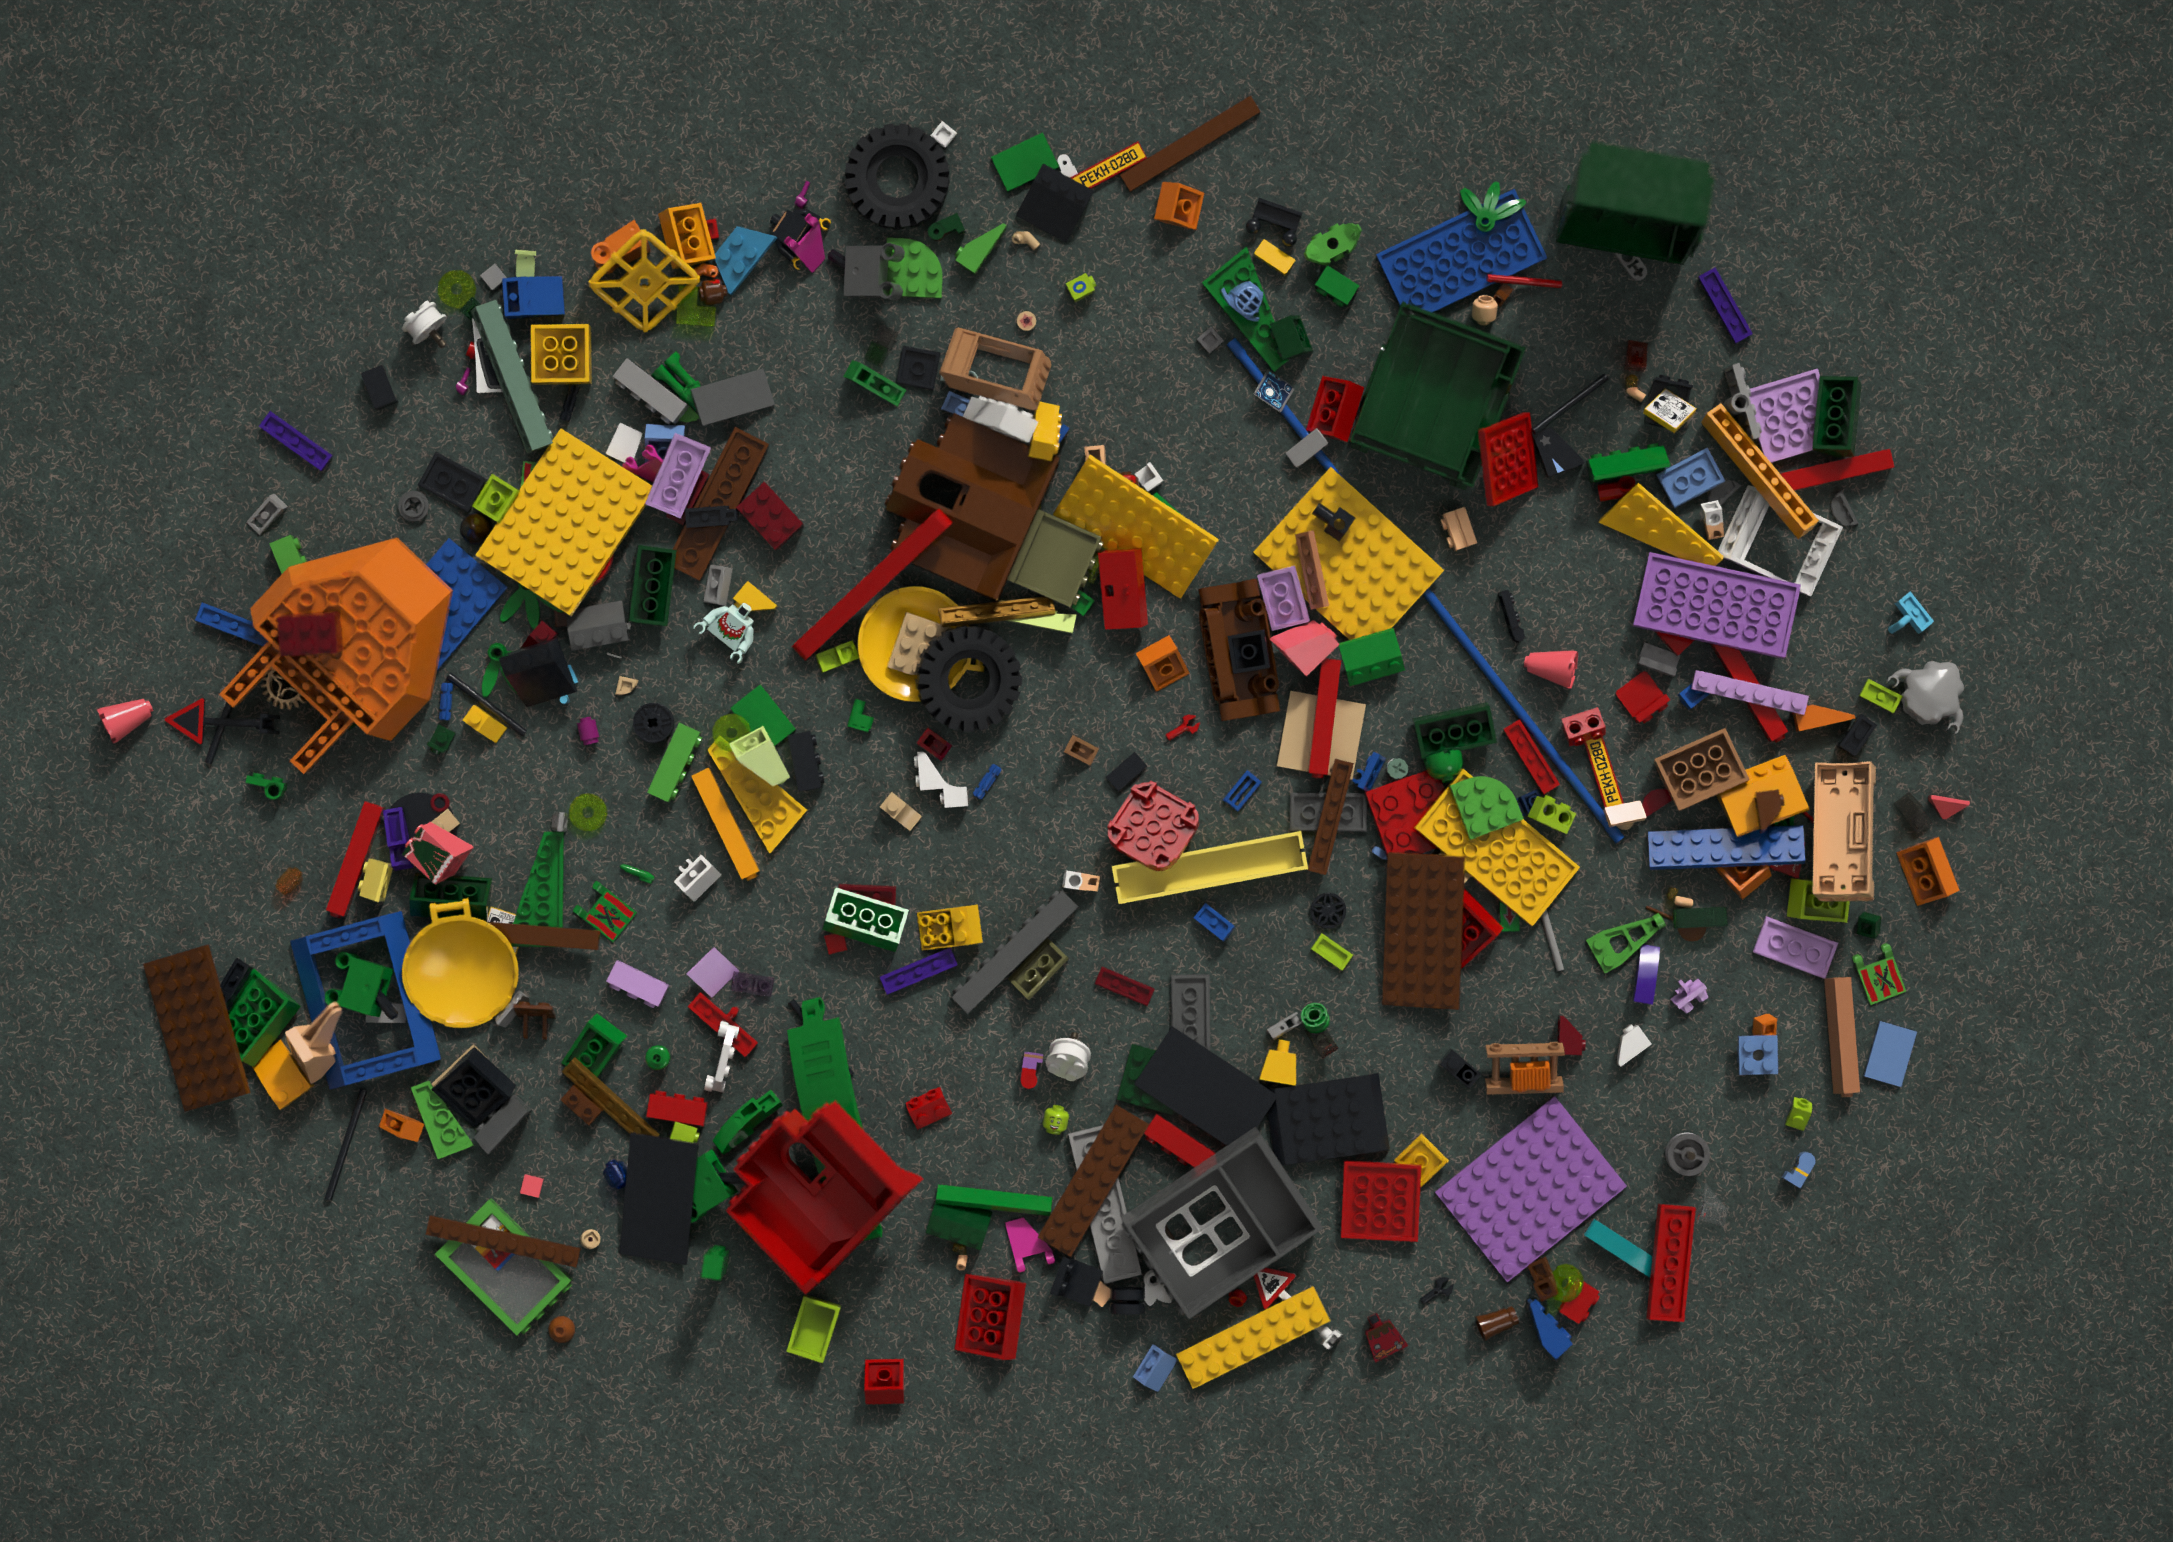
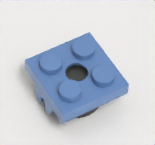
M1777 1035L1738 1036L1737 1062L1739 1075L1778 1074Z

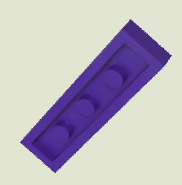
M1714 267L1698 276L1700 283L1734 343L1736 344L1752 335V331L1717 269Z
M269 411L259 425L260 428L320 471L324 470L333 457L329 452L271 411Z
M950 947L880 976L886 994H890L958 964Z

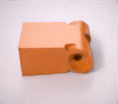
M635 220L605 238L603 242L593 246L591 255L598 270L611 258L613 252H617L633 235L641 232ZM646 239V242H647V253H648V252L651 251V249H650L649 243H648V241H647V239ZM641 240L622 257L624 261L630 263L641 257ZM616 263L606 274L612 273L621 266Z

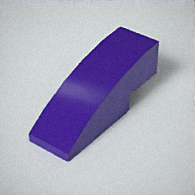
M403 808L383 810L387 846L390 851L392 868L395 871L414 868L413 864L402 855L406 849L405 845L409 841Z
M1644 944L1640 947L1632 1001L1653 1005L1660 947Z

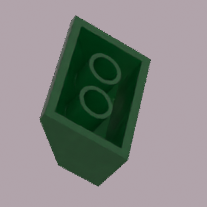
M935 1202L926 1233L981 1250L993 1212L982 1208L937 1204Z

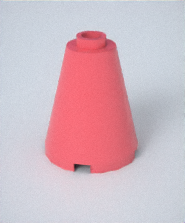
M1577 651L1534 652L1525 657L1524 667L1527 668V672L1565 688H1572L1575 680L1574 673L1578 664Z
M144 699L97 709L99 717L113 744L120 741L152 716L150 712L154 711L149 700L145 702Z

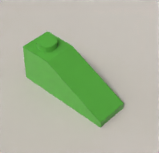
M1003 223L967 243L964 248L960 247L955 254V257H957L956 263L975 275L1006 230L1007 225Z

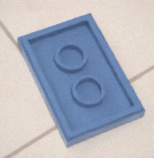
M1708 448L1656 474L1674 509L1725 482Z
M1879 1021L1863 1076L1901 1087L1917 1032Z

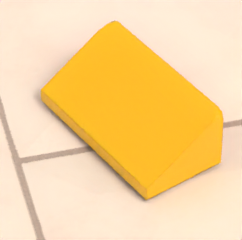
M1263 239L1253 254L1284 276L1296 261L1265 239Z

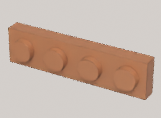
M1314 530L1295 534L1310 608L1312 610L1329 606Z

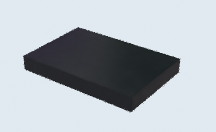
M435 452L418 486L469 513L487 479Z

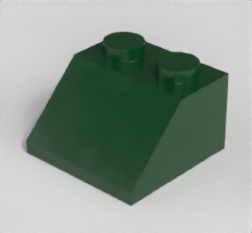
M1290 315L1270 323L1271 329L1269 331L1271 337L1276 340L1278 345L1276 347L1277 353L1283 360H1289L1313 351L1300 315Z

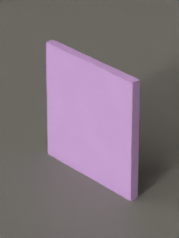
M713 947L687 975L712 998L739 970Z

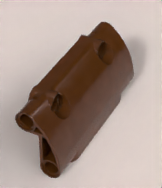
M1250 579L1198 589L1201 610L1199 611L1200 626L1214 699L1218 701L1221 721L1280 711L1278 694H1276L1279 680L1272 642L1269 640L1271 636L1266 606L1259 597L1258 580ZM1265 630L1271 668L1233 674L1227 636Z

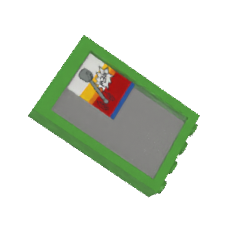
M492 1198L466 1222L529 1236ZM448 1240L435 1254L516 1335L520 1332L524 1335L532 1327L529 1323L533 1319L537 1321L545 1313L543 1309L547 1305L551 1307L558 1300L556 1296L561 1291L565 1293L572 1286L570 1282L573 1279L557 1263L453 1240Z

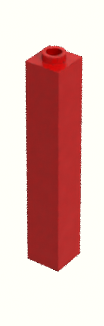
M1886 449L1780 474L1795 491L1894 468L1891 450Z
M1710 643L1730 678L1759 684L1739 649ZM1746 702L1769 742L1774 740L1777 743L1785 738L1784 734L1788 730L1774 708Z
M1325 658L1320 664L1308 773H1312L1314 778H1323V775H1328L1341 660Z
M364 801L326 908L330 912V916L341 919V916L345 917L348 914L364 864L367 861L382 819L384 807Z

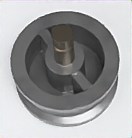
M1684 1132L1670 1139L1666 1146L1665 1157L1668 1165L1675 1172L1684 1176H1693L1702 1172L1708 1165L1710 1150L1707 1143L1701 1137L1693 1133Z

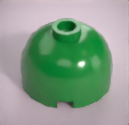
M1451 750L1450 753L1444 754V752H1440L1426 757L1424 764L1427 773L1432 778L1447 783L1453 781V777L1461 772L1463 758L1460 750Z

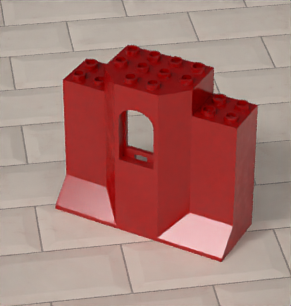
M836 1101L830 1105L826 1103L821 1109L816 1110L811 1115L812 1118L809 1121L796 1109L790 1113L786 1111L781 1117L779 1116L771 1124L772 1126L759 1136L760 1139L748 1148L749 1151L737 1159L736 1162L738 1164L733 1170L744 1180L746 1185L740 1190L741 1193L739 1195H736L729 1201L730 1207L726 1210L805 1294L825 1280L923 1180L921 1176L901 1169ZM792 1144H804L826 1167L813 1181L791 1160L789 1148ZM825 1175L827 1178L820 1183L819 1180Z

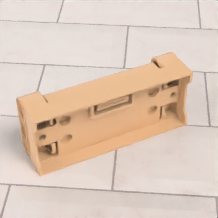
M1872 762L1815 763L1813 895L1819 901L1874 900L1872 850L1873 785L1876 784V767Z

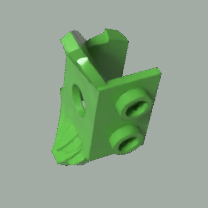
M1337 223L1328 228L1329 232L1323 235L1318 233L1311 237L1312 241L1306 246L1304 252L1306 260L1327 266L1331 263V260L1337 262L1344 258V253L1350 254L1355 249L1362 232L1359 224L1348 223L1344 225L1343 223L1339 226ZM1330 238L1337 239L1338 247L1330 249L1327 246V241Z

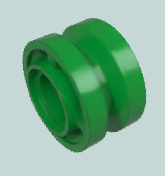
M1310 1003L1303 1008L1301 1020L1307 1031L1317 1034L1328 1028L1330 1017L1325 1006L1320 1003ZM1319 1016L1318 1019L1312 1020V1018Z

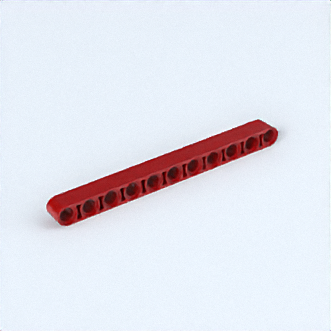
M938 508L792 645V648L804 661L808 659L948 528L952 521Z

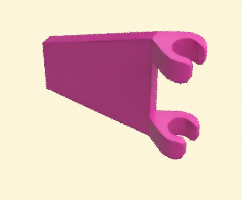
M808 214L804 219L812 228L798 243L789 236L784 240V243L813 273L825 260L820 223L817 218Z
M649 444L645 447L646 450L642 452L643 457L649 459V461L638 467L635 459L628 457L622 467L654 482L663 460L658 456L655 448Z
M1024 1218L1005 1222L1018 1272L1025 1271L1023 1257L1045 1252L1048 1264L1055 1263L1052 1249L1046 1242L1038 1238L1039 1234Z

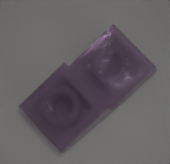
M734 971L731 990L771 997L774 978Z

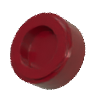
M438 793L431 798L430 805L434 811L444 812L450 806V800L445 794ZM442 797L445 799L443 800L445 802L443 808L435 806L434 801L436 798Z

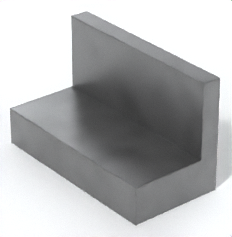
M1644 642L1637 664L1674 677L1681 655L1676 656L1673 652Z

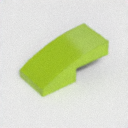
M853 640L815 655L822 673L859 659Z

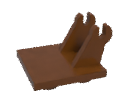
M519 1002V1004H514L513 1008L517 1017H523L524 1039H528L529 1016H543L542 1038L547 1040L548 1018L556 1019L553 1006H550L549 1003L530 1005L529 1002Z

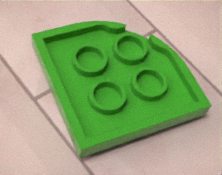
M887 238V243L899 245L905 251L902 261L896 263L888 260L887 281L899 284L902 287V297L942 299V268L934 252L925 244L916 240Z
M1484 776L1472 777L1449 786L1469 840L1524 819L1514 794L1505 784L1494 778Z

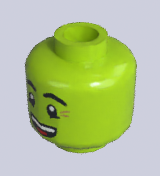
M1053 1105V1108L1046 1109L1042 1123L1046 1132L1060 1135L1061 1132H1064L1067 1129L1069 1114L1060 1105Z

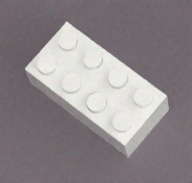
M979 396V399L971 397L963 417L1005 436L1027 443L1030 442L1038 424V421L1032 419V414L1025 411L1021 412L1011 404L997 402Z

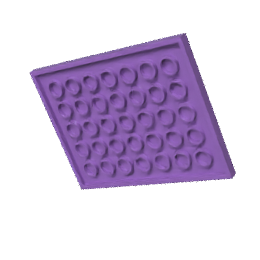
M1553 1096L1437 1189L1435 1193L1506 1282H1508L1627 1186L1558 1099Z

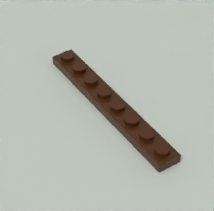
M433 1215L429 1216L425 1234L571 1267H577L581 1251L579 1247Z

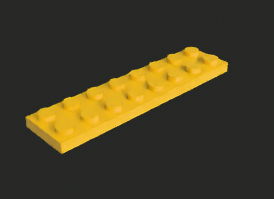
M1314 1286L1176 1355L1194 1389L1331 1320Z

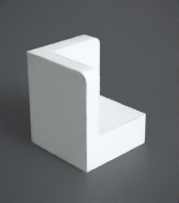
M1150 462L1135 473L1146 492H1150L1163 482V479Z

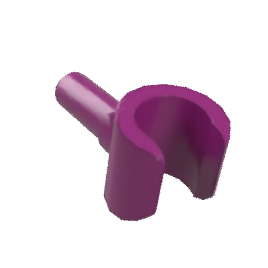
M808 181L805 182L802 191L795 199V204L801 209L808 202L804 198L810 185Z
M468 367L461 381L456 385V390L461 395H464L469 388L465 385L471 371Z

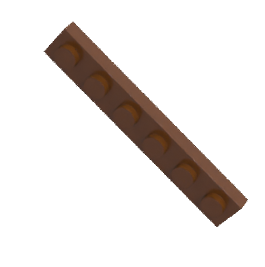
M1339 759L1334 760L1307 871L1323 875L1327 874L1354 763Z

